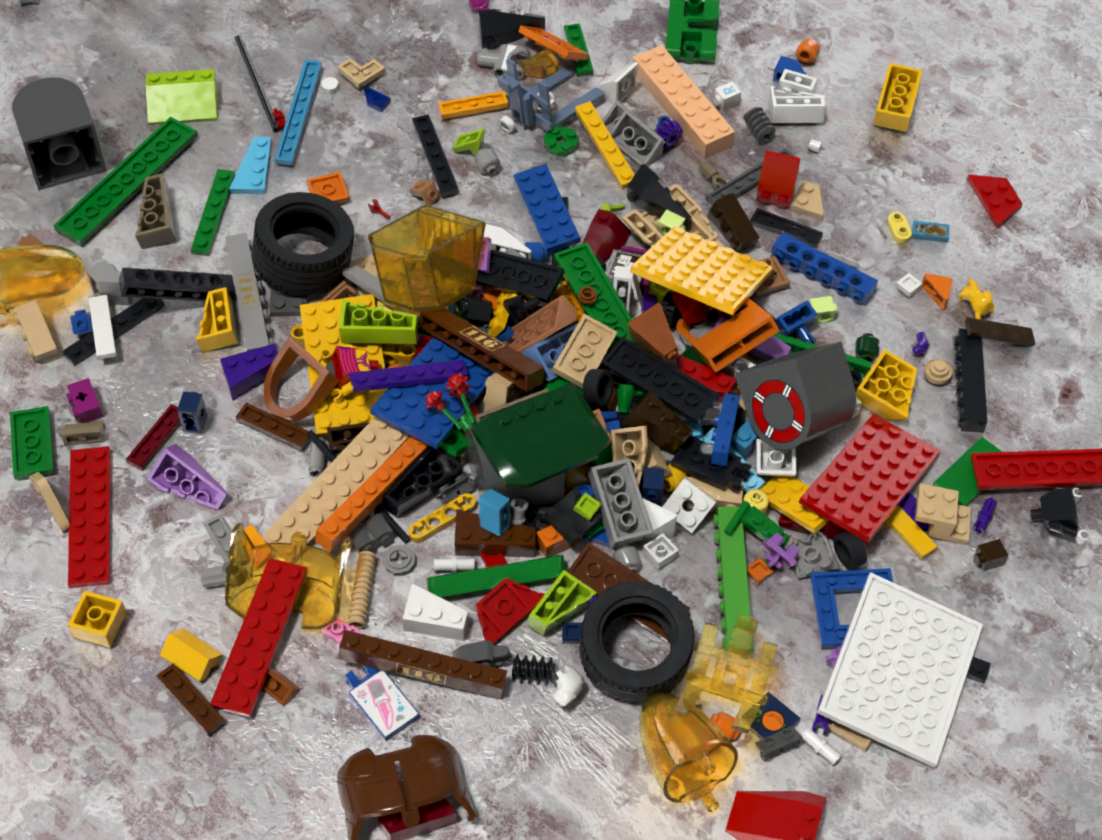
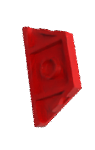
M968 175V183L996 228H1000L1006 219L1009 220L1013 213L1021 209L1023 203L1007 178Z
M508 578L501 581L475 605L484 641L488 640L494 644L531 611L545 594L533 591L525 585H519Z

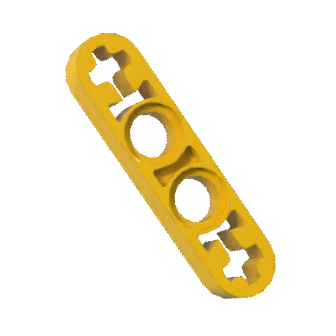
M469 493L463 494L415 522L409 528L410 540L414 543H421L455 523L456 514L449 517L445 514L448 510L456 512V509L459 510L461 508L463 511L472 513L476 508L475 497ZM431 520H438L440 524L433 527L429 525V522ZM414 532H421V535L414 534Z

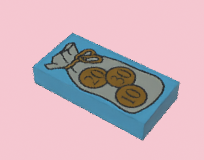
M914 220L912 238L948 242L950 225Z

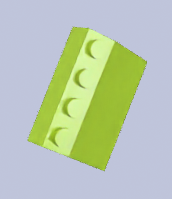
M203 69L146 73L148 125L163 124L170 116L182 123L217 120V80L215 70Z

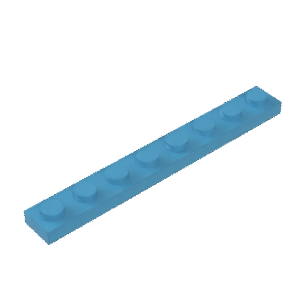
M307 59L304 61L275 156V164L293 165L321 72L322 61Z

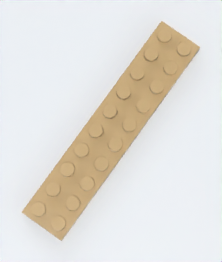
M375 417L261 536L265 543L287 562L293 563L315 539L316 529L411 435Z

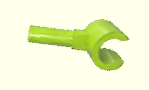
M604 203L602 205V210L608 212L625 208L624 204L610 206L609 203Z

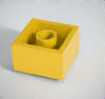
M84 591L67 626L73 638L110 648L127 612L121 600Z

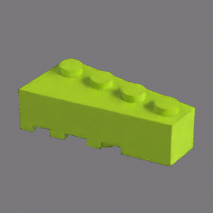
M343 299L339 324L341 343L417 344V315L395 310L389 312L385 311L382 307H366L364 303L358 302V304H353L349 300Z

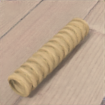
M362 551L358 554V564L356 566L347 621L349 626L353 625L357 629L363 628L366 625L365 621L367 619L366 615L368 613L372 587L371 582L373 581L376 555L370 551Z

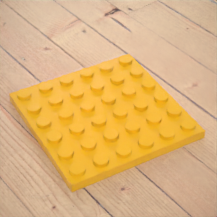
M673 227L631 266L630 272L733 315L767 279L773 267L763 261L754 260L749 255L737 253L732 248L722 247L715 241H708L701 238L700 235L688 233L683 228Z

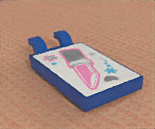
M362 665L364 667L363 671L367 676L358 681L352 670L345 675L346 683L352 689L349 691V696L382 738L387 741L419 719L420 714L384 670L377 672L375 668Z

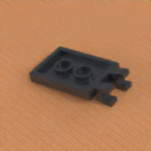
M689 436L672 459L671 466L724 489L727 485L733 492L739 494L742 489L743 479L747 481L750 476L749 471L752 465L742 463V457L730 452L727 466L711 464L713 445Z

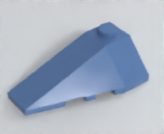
M578 324L522 352L523 355L544 366L543 378L545 380L551 381L559 376L551 370Z

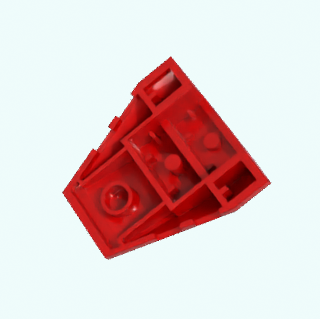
M737 791L725 832L737 840H815L826 797L807 791Z

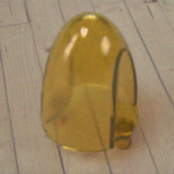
M55 245L1 248L0 314L4 317L9 316V310L15 309L14 307L35 299L38 303L70 292L79 284L85 274L84 261L75 252Z
M655 693L649 696L644 701L640 710L639 732L646 760L657 784L669 801L684 803L700 799L706 810L713 812L711 806L716 810L719 807V802L711 792L719 782L725 781L734 770L738 760L737 749L723 731L704 712L690 702L669 693Z

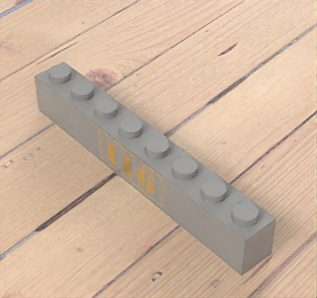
M247 233L226 236L247 351L273 344L272 338L267 337V335L271 334L269 323L265 324L264 322L268 320L266 309L262 310L261 307L265 306L263 295H259V292H262L261 283L256 281V278H259V274L255 267H253L254 263L250 252L253 247L252 239L248 240Z

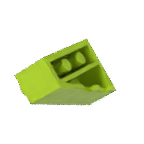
M563 570L530 613L526 625L544 636L589 606L588 601L592 597H596L597 592Z

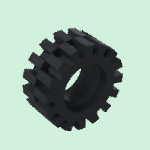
M670 291L664 296L661 306L669 327H674L681 313L672 298L673 292Z

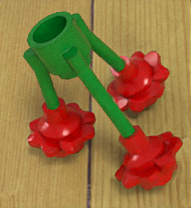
M458 373L448 378L449 382L446 388H451L449 396L458 397L460 402L463 403L466 413L459 417L460 421L444 407L445 405L441 402L442 391L430 392L425 398L427 403L425 408L436 407L456 425L458 430L463 428L464 432H466V429L471 428L477 421L471 413L465 395L471 387L469 384L465 385L468 376L464 377L461 373Z

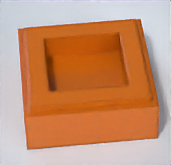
M760 557L746 567L747 575L757 585L773 574V570L768 568Z

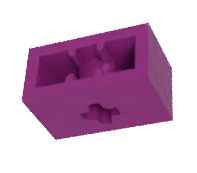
M89 378L67 385L69 393L66 396L69 404H74L75 406L71 408L75 419L79 418L81 423H88L104 417Z

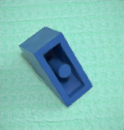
M781 56L774 69L773 81L779 83L785 69L805 75L806 73L797 60Z

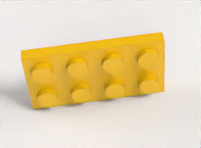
M775 476L759 489L767 494L770 507L814 534L829 521L799 503L800 497L810 486L793 476Z

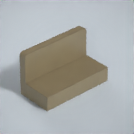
M103 421L66 424L65 428L61 429L64 445L104 442Z

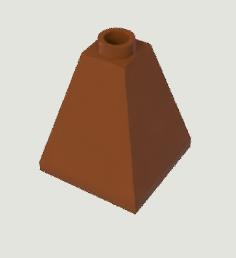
M659 302L627 323L630 339L633 343L665 362L668 360L673 361L677 358V346Z

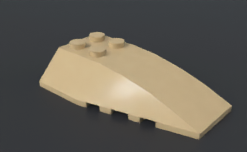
M677 183L668 188L674 201L678 200L692 217L691 229L685 231L700 235L705 240L715 241L718 245L725 247L718 240V235L712 230L707 217H704L701 207ZM637 209L622 217V220L651 247L663 237L657 230L660 217L646 211L640 213Z

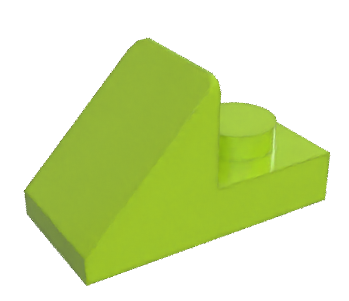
M482 128L458 136L452 149L456 153L470 150L476 157L477 152L483 148L485 129Z

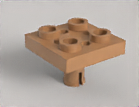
M776 256L759 260L767 263L773 269L767 279L755 290L754 294L756 297L790 286V282Z

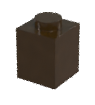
M1000 539L978 545L974 554L975 563L980 566L983 572L1004 566L1008 558V553Z

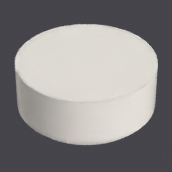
M327 77L321 82L322 90L325 93H335L339 88L337 79L333 77Z
M503 116L499 120V126L507 133H511L516 128L514 121L507 116Z

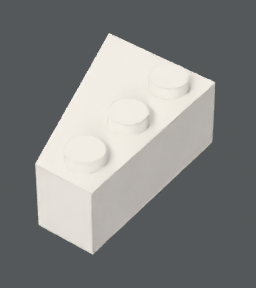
M770 86L769 108L772 123H823L825 112L823 95L807 92L797 94L792 93L791 89L782 91L776 90L775 86Z

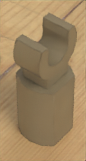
M708 161L700 165L699 170L712 182L714 189H718V182L722 183V185L726 184L725 177L719 175Z

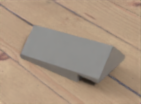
M616 100L602 120L617 146L640 166L642 164L650 165L662 156L664 139L621 102Z

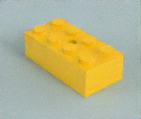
M889 63L873 125L907 132L923 70Z

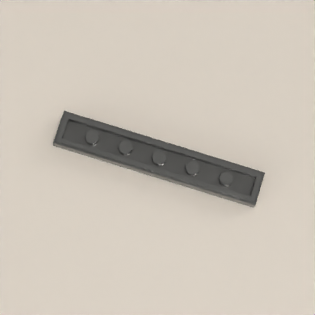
M786 148L778 152L781 154L794 156ZM763 162L706 195L705 200L712 206L716 200L731 193H734L736 198L755 188L759 184Z

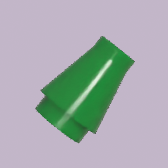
M619 384V388H617V411L629 413L636 392L634 385Z

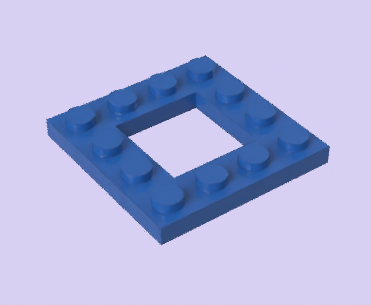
M891 568L810 573L821 648L841 646L849 625H839L834 593L862 592L870 572L893 582Z

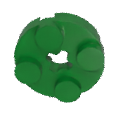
M555 126L544 135V147L548 149L551 155L558 157L567 156V153L575 152L578 147L577 132L572 128Z

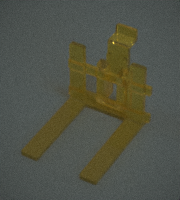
M739 615L728 648L722 646L721 649L714 647L719 627L705 623L700 641H696L693 650L697 652L692 669L687 671L685 676L688 682L672 709L689 714L702 691L742 703L731 728L748 734L761 704L766 705L768 696H765L764 693L769 676L775 675L777 667L773 666L778 646L764 642L759 659L755 661L753 660L754 656L748 654L758 626L757 620ZM711 656L718 658L712 678L705 676ZM750 669H753L755 673L750 690H746L745 686ZM726 671L737 674L734 685L723 682Z

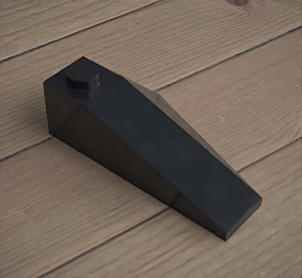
M501 9L479 10V33L482 49L500 47L503 44L524 38V34L518 32L520 25L545 30V16L528 13L520 15L516 14L515 11L506 13L501 12Z
M642 164L627 186V199L629 202L660 218L667 209L685 218L684 226L686 230L691 229V215L678 200L674 201L668 187L663 188L658 182L660 179L658 175L647 165Z

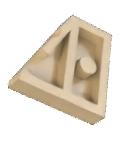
M802 181L791 203L790 210L822 220L824 211L819 185Z

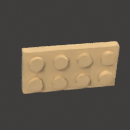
M584 314L551 371L583 389L585 375L589 370L598 368L617 331Z

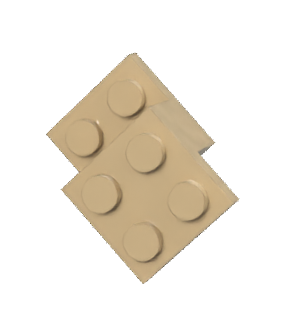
M919 483L915 521L929 523L928 537L967 545L970 533L971 507L958 505L959 491Z

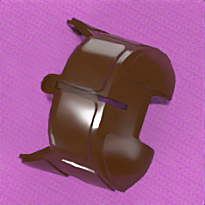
M417 735L411 738L412 745L408 748L381 755H375L370 748H366L349 757L338 771V781H336L341 805L346 815L345 824L348 840L358 839L364 818L401 812L404 824L408 827H415L420 822L418 807L437 802L451 795L467 811V820L474 822L476 814L468 791L464 787L459 761L453 746L436 736ZM399 760L404 781L399 780L395 761Z

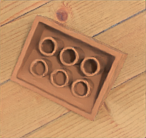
M562 295L511 327L514 330V334L503 343L522 353L531 346L559 333L566 326L570 327L576 321L577 309Z

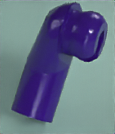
M924 332L916 334L918 343L917 346L912 348L916 356L924 354L929 349V343Z

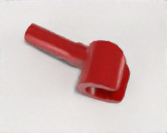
M372 200L374 205L368 203L371 213H379L385 218L390 219L391 216L380 208L378 200Z

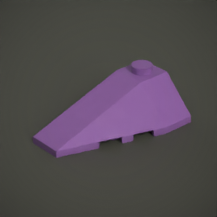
M725 313L724 315L720 316L714 328L724 323L725 321L733 317L735 314L731 315ZM771 336L748 351L747 354L771 360L789 354L791 347L775 336Z
M177 444L164 449L147 477V480L162 491L172 492L179 495V497L192 499L196 503L216 510L221 507L228 495L222 486L189 453Z

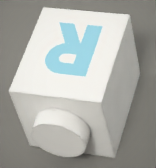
M733 81L717 87L713 97L714 103L722 111L740 104L741 91Z

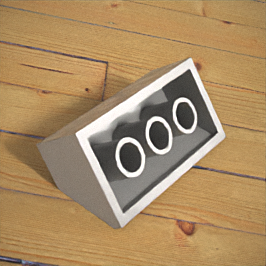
M627 458L591 467L588 477L595 499L601 503L599 512L602 515L601 519L611 549L622 544H631L653 534L630 459Z

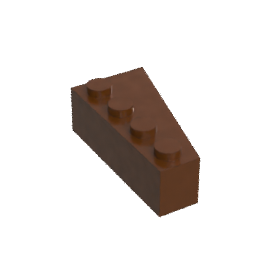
M456 509L455 556H480V553H485V555L497 556L498 554H503L504 557L535 558L536 528L514 525L510 522V527L500 537L480 526L479 514Z

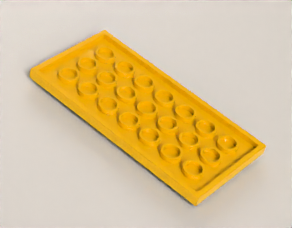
M373 294L300 305L305 350L324 367L327 366L322 359L324 357L322 354L324 349L333 351V348L336 346L350 344L359 349H365L368 359L378 360L379 369H385L381 344L341 343L339 332L343 299L349 300L353 304H358L359 302L366 304V307L376 308ZM307 363L311 389L320 374ZM387 389L344 394L343 400L340 403H335L333 400L339 394L333 397L331 395L329 400L325 399L314 411L317 436H328L327 428L371 422L375 418L374 415L370 414L371 408Z

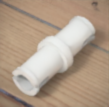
M434 558V571H452V573H456V571L474 570V558Z
M809 727L801 735L802 739L815 749L814 752L816 754L820 753L833 766L841 758L842 755L828 745L826 739H821Z

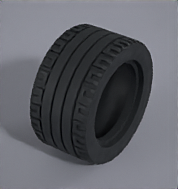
M287 193L272 199L263 206L255 221L252 259L257 273L271 287L294 296L320 295L332 290L345 278L342 275L343 269L350 267L354 242L352 220L336 202L314 193ZM306 234L322 240L329 248L317 254H298L282 247L278 240L286 235Z
M628 581L607 588V591L601 592V595H598L595 601L591 602V606L588 607L581 626L579 651L581 664L583 665L584 672H586V676L590 678L591 683L597 689L601 690L600 692L605 693L608 697H613L614 700H620V702L625 701L629 704L642 702L643 704L664 697L681 682L690 664L695 642L694 626H692L693 621L690 619V613L687 612V608L683 606L682 601L677 596H674L671 591L660 587L658 584L646 583V581ZM629 615L644 616L654 620L664 629L670 642V653L663 662L651 669H626L615 663L605 651L602 643L603 633L611 623L621 617Z

